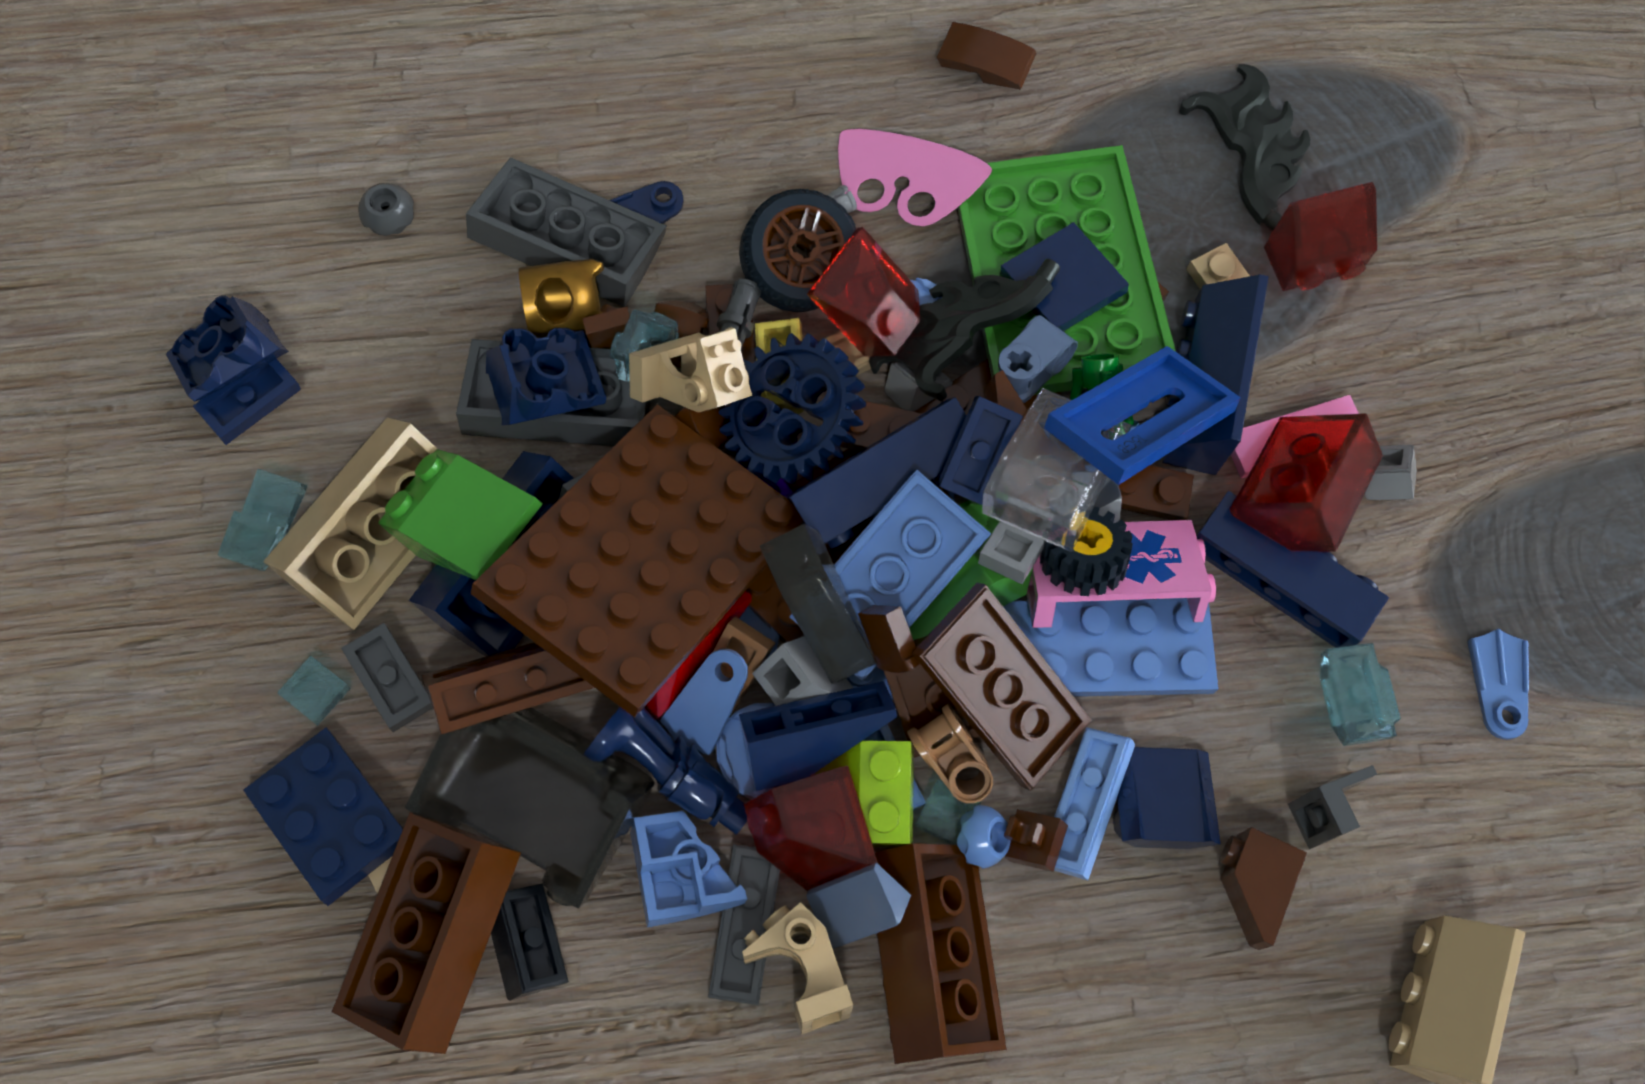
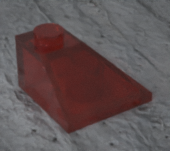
M858 227L807 293L811 300L864 357L896 355L920 322L919 290L863 227Z
M848 766L838 767L770 789L744 804L748 828L753 835L757 853L807 891L871 864L878 863Z

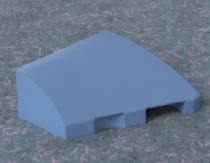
M684 811L636 817L633 819L630 834L647 927L701 917L746 903L747 896L744 888L741 885L737 887L719 864L720 857L711 846L704 844L699 839L695 825Z

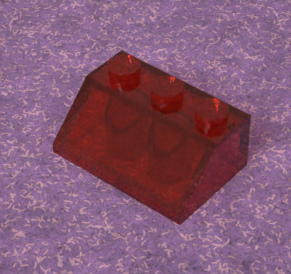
M1367 413L1280 417L1230 508L1233 517L1291 551L1336 552L1383 457Z

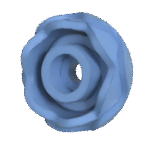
M976 805L973 807V810L962 815L960 819L962 828L957 838V846L965 855L966 862L979 866L982 869L989 868L1000 862L1008 852L1011 842L1004 837L1008 824L1004 817L992 807Z

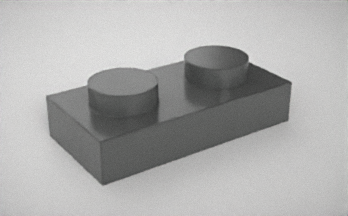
M385 623L341 648L392 732H395L433 708L425 687Z

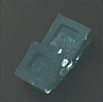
M257 469L242 512L234 511L218 556L265 571L268 566L263 561L288 533L308 486Z

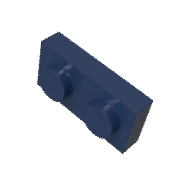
M275 359L201 399L193 407L222 442L227 445L300 391L301 388L283 365Z
M975 396L936 486L984 506L1023 415L983 397Z

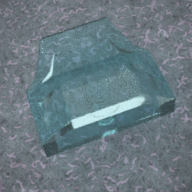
M1373 643L1330 648L1322 652L1320 683L1331 727L1343 746L1388 740L1396 737L1394 725L1401 717L1389 671L1378 663Z

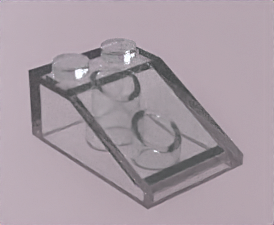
M1042 388L1004 449L983 492L982 514L1073 552L1108 477L1044 429L1048 414L1070 402L1071 399ZM1122 421L1105 432L1102 430L1101 435L1106 439L1115 440L1129 432L1132 425Z

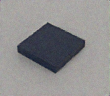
M1074 222L1001 265L1000 274L1002 277L1019 281L1026 280L1029 276H1034L1045 259H1051L1058 263L1060 271L1051 283L1053 290L1031 311L1036 316H1043L1063 332L1126 294L1129 283Z

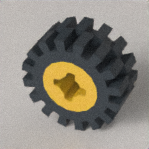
M1082 505L1075 506L1073 514L1065 508L1060 511L1059 518L1053 515L1049 519V524L1046 525L1044 532L1046 540L1040 555V564H1043L1042 571L1045 576L1052 574L1050 582L1056 587L1063 581L1065 583L1064 591L1072 594L1074 587L1081 588L1080 596H1089L1090 589L1094 588L1098 596L1106 593L1107 586L1114 590L1118 587L1119 581L1124 580L1133 543H1131L1132 534L1131 531L1125 532L1127 525L1122 519L1113 523L1115 514L1110 511L1101 516L1098 515L1100 508L1091 506L1090 513H1086Z

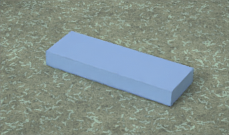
M1086 727L1054 817L1062 819L1068 825L1054 871L1089 880L1135 747V743L1131 738Z

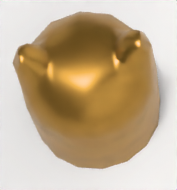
M586 259L519 268L520 289L528 331L535 335L536 338L547 337L549 331L553 328H569L575 332L583 330L584 334H586L582 318L602 313L600 311L599 293L595 277L604 270L603 262Z

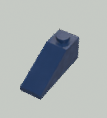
M884 681L739 714L747 762L756 791L782 787L789 783L807 779L897 718L895 705Z

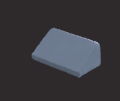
M874 863L809 889L806 897L815 917L826 927L832 948L835 949L897 926L903 918L911 895L878 863Z

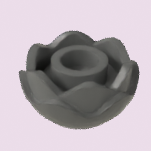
M392 183L376 184L366 190L359 202L358 212L360 221L364 227L370 228L378 235L399 234L413 220L414 201L410 194L398 185ZM389 206V208L386 210L382 209L383 207Z

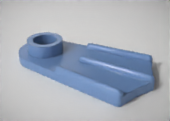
M1501 629L1471 638L1467 643L1485 727L1497 738L1503 740L1514 739L1522 735L1528 726V641L1513 637L1501 631ZM1503 709L1512 714L1513 724L1504 721L1502 717Z
M727 648L716 650L706 658L660 720L674 741L681 735L688 747L694 743L697 750L706 755H710L714 751L716 743L747 680L748 668L744 658L738 652ZM722 662L728 663L733 668L732 678L723 675L721 671Z

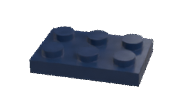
M327 727L243 789L318 898L327 906L392 857L403 830L401 824Z

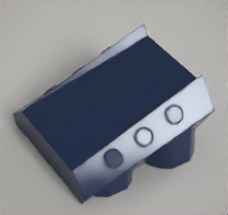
M225 295L215 298L206 308L203 314V322L195 329L185 330L176 339L173 347L166 353L187 396L194 402L207 397L289 352L281 344L268 323L270 320L252 304L234 296L228 298Z
M553 328L549 331L547 337L536 338L535 335L525 329H509L504 333L499 346L486 351V374H489L502 416L501 425L517 424L606 403V395L583 330L575 332L569 328Z
M1134 747L1117 796L1118 809L1113 815L1114 831L1122 838V842L1136 848L1194 849L1221 845L1208 752L1198 749Z

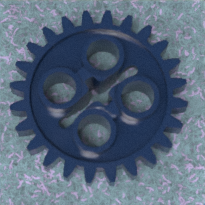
M791 333L787 337L785 346L776 338H772L770 343L771 351L765 353L757 346L755 348L757 360L753 364L743 359L745 369L749 375L752 396L732 402L729 407L719 410V415L729 421L720 428V432L730 439L725 447L736 455L734 460L744 468H748L758 478L764 476L777 484L780 478L789 484H795L798 472L807 480H813V467L816 465L825 472H828L830 468L827 458L831 454L839 459L845 457L839 447L842 441L853 444L856 442V439L848 431L850 427L863 425L864 422L854 414V411L866 407V402L856 395L865 388V385L856 377L859 370L848 360L849 357L840 348H835L825 338L818 342L811 334L807 333L803 340L800 341ZM789 375L787 381L781 385L782 380ZM767 391L795 408H802L810 416L823 420V424L816 426L786 408L782 409L773 401L761 397V394ZM827 391L825 397L820 402L816 403L818 397L823 392ZM766 415L765 420L758 425L759 420ZM803 432L801 439L793 445L795 437Z

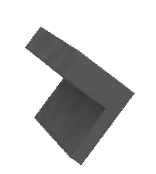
M1373 765L1321 785L1288 804L1309 849L1360 827L1343 792L1377 775Z

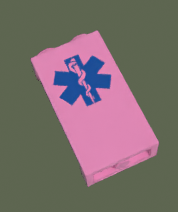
M1192 520L1125 522L1127 525L1125 532L1131 531V543H1133L1126 576L1123 581H1119L1117 588L1111 590L1107 586L1106 593L1098 596L1094 588L1090 589L1089 596H1080L1081 588L1074 587L1072 594L1064 591L1065 583L1063 581L1056 587L1050 582L1052 574L1045 576L1043 573V564H1040L1039 556L1033 566L1027 591L1032 627H1052L1056 602L1187 598L1193 622H1203L1208 603L1215 600L1216 583L1213 574H1207L1204 564L1206 556L1205 544L1202 539H1197ZM1048 524L1026 525L1024 529L1044 537L1045 528Z

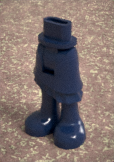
M619 707L584 753V756L592 762H602L614 752L626 753L642 764L653 775L658 783L657 791L665 795L667 801L680 806L700 820L711 817L712 819L709 822L711 826L715 827L719 822L735 835L739 833L753 812L752 808L737 798L740 792L733 783H729L716 768L705 760L694 743L688 747L681 735L674 741L650 715L646 707L635 718Z

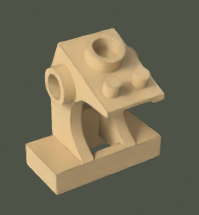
M733 327L708 336L696 333L629 353L630 398L643 403L661 397L699 413L752 396L749 375L745 369L741 353V342L738 340L736 329ZM681 355V373L677 371L670 358Z
M801 902L791 911L784 905L774 912L763 923L762 926L766 929V932L760 937L753 930L744 938L746 940L745 944L748 946L742 951L745 964L769 956L781 955L791 958L800 965L807 984L805 992L799 1001H796L795 1016L801 1035L850 1018L854 1005L847 984H844L826 927ZM797 935H803L809 941L804 944H797L792 939Z

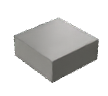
M1001 518L980 552L978 564L1023 584L1040 556L1046 538Z

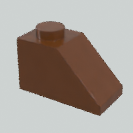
M1253 827L1239 833L1237 837L1230 836L1226 842L1220 858V862L1226 865L1221 881L1249 946L1261 950L1271 947L1275 943L1307 852Z

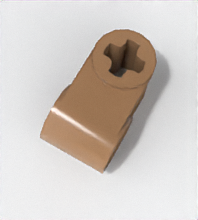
M950 704L943 706L942 714L920 729L913 727L907 731L911 742L929 767L935 770L958 801L977 803L984 800L990 794L993 787V776L985 755ZM966 767H975L980 770L978 775L971 780H960L957 778V774Z

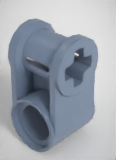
M1038 315L1026 325L1018 337L1002 350L998 360L999 372L1004 371L1020 399L1025 403L1052 376L1058 374L1068 364L1077 349L1078 342L1043 316Z

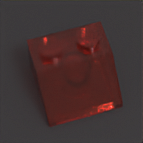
M1373 182L1289 204L1264 246L1282 291L1299 287L1303 291L1310 290L1321 285L1325 280L1340 277L1341 280H1348L1365 271V266L1378 250L1376 188Z

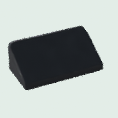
M543 883L507 891L491 932L507 999L509 1001L568 983Z

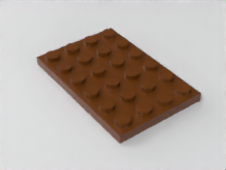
M657 404L472 584L471 595L635 718L800 530L804 522L790 500Z

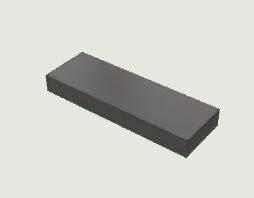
M733 845L728 876L737 887L741 885L744 888L747 901L745 904L722 911L708 998L759 1006L766 958L745 964L742 951L748 946L745 944L746 940L744 938L753 930H755L759 937L766 932L762 925L774 912L783 852Z

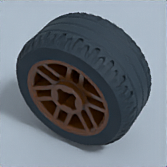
M809 189L782 191L764 201L755 210L746 224L739 248L740 264L745 279L757 283V287L761 290L760 298L778 309L791 312L813 311L832 302L852 282L861 256L859 233L847 210L830 196ZM795 244L798 248L806 250L807 255L804 258L798 252H793L792 248Z

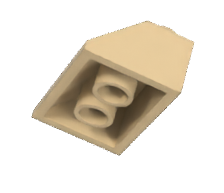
M1445 915L1426 920L1424 924L1420 925L1412 945L1413 952L1417 954L1413 972L1406 976L1401 989V1000L1405 1002L1401 1021L1394 1025L1389 1038V1050L1393 1052L1390 1066L1436 1084H1492L1526 932L1516 928Z

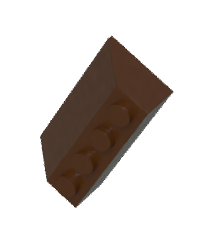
M410 812L332 1013L402 1050L446 1054L521 852L488 838Z
M912 843L868 854V866L878 863L911 895L901 922L895 927L876 933L879 942L883 987L886 994L890 1040L893 1047L895 1064L1007 1050L979 867L967 863L965 855L958 846L949 844Z

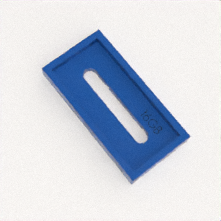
M1166 346L1050 412L1044 429L1116 484L1120 485L1235 412L1241 397ZM1165 395H1174L1180 399L1179 402L1118 439L1110 440L1101 435L1102 430L1104 432L1147 407L1150 402L1154 403Z

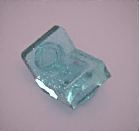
M633 309L623 333L617 332L611 345L610 357L615 360L618 379L630 382L629 353L679 339L677 322L661 313H646Z

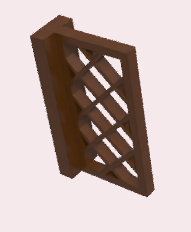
M535 642L421 675L441 734L595 688Z

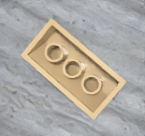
M387 417L263 562L300 593L349 628L355 630L416 556L379 525L378 522L386 513L385 507L388 501L396 493L405 490L416 476L415 470L421 460L427 455L434 453L437 448L411 423Z

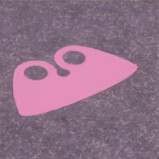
M847 129L841 131L839 135L838 160L842 185L848 187L847 192L851 191L857 210L874 212L886 207L896 192L894 185L896 179L906 177L910 181L909 186L901 191L897 209L899 215L907 223L916 226L934 224L950 214L966 201L992 172V168L987 163L975 156L942 144L911 136L869 129ZM877 179L884 185V194L877 202L864 203L858 198V187L865 180ZM927 192L934 197V209L926 216L918 217L912 215L908 210L909 199L916 193Z

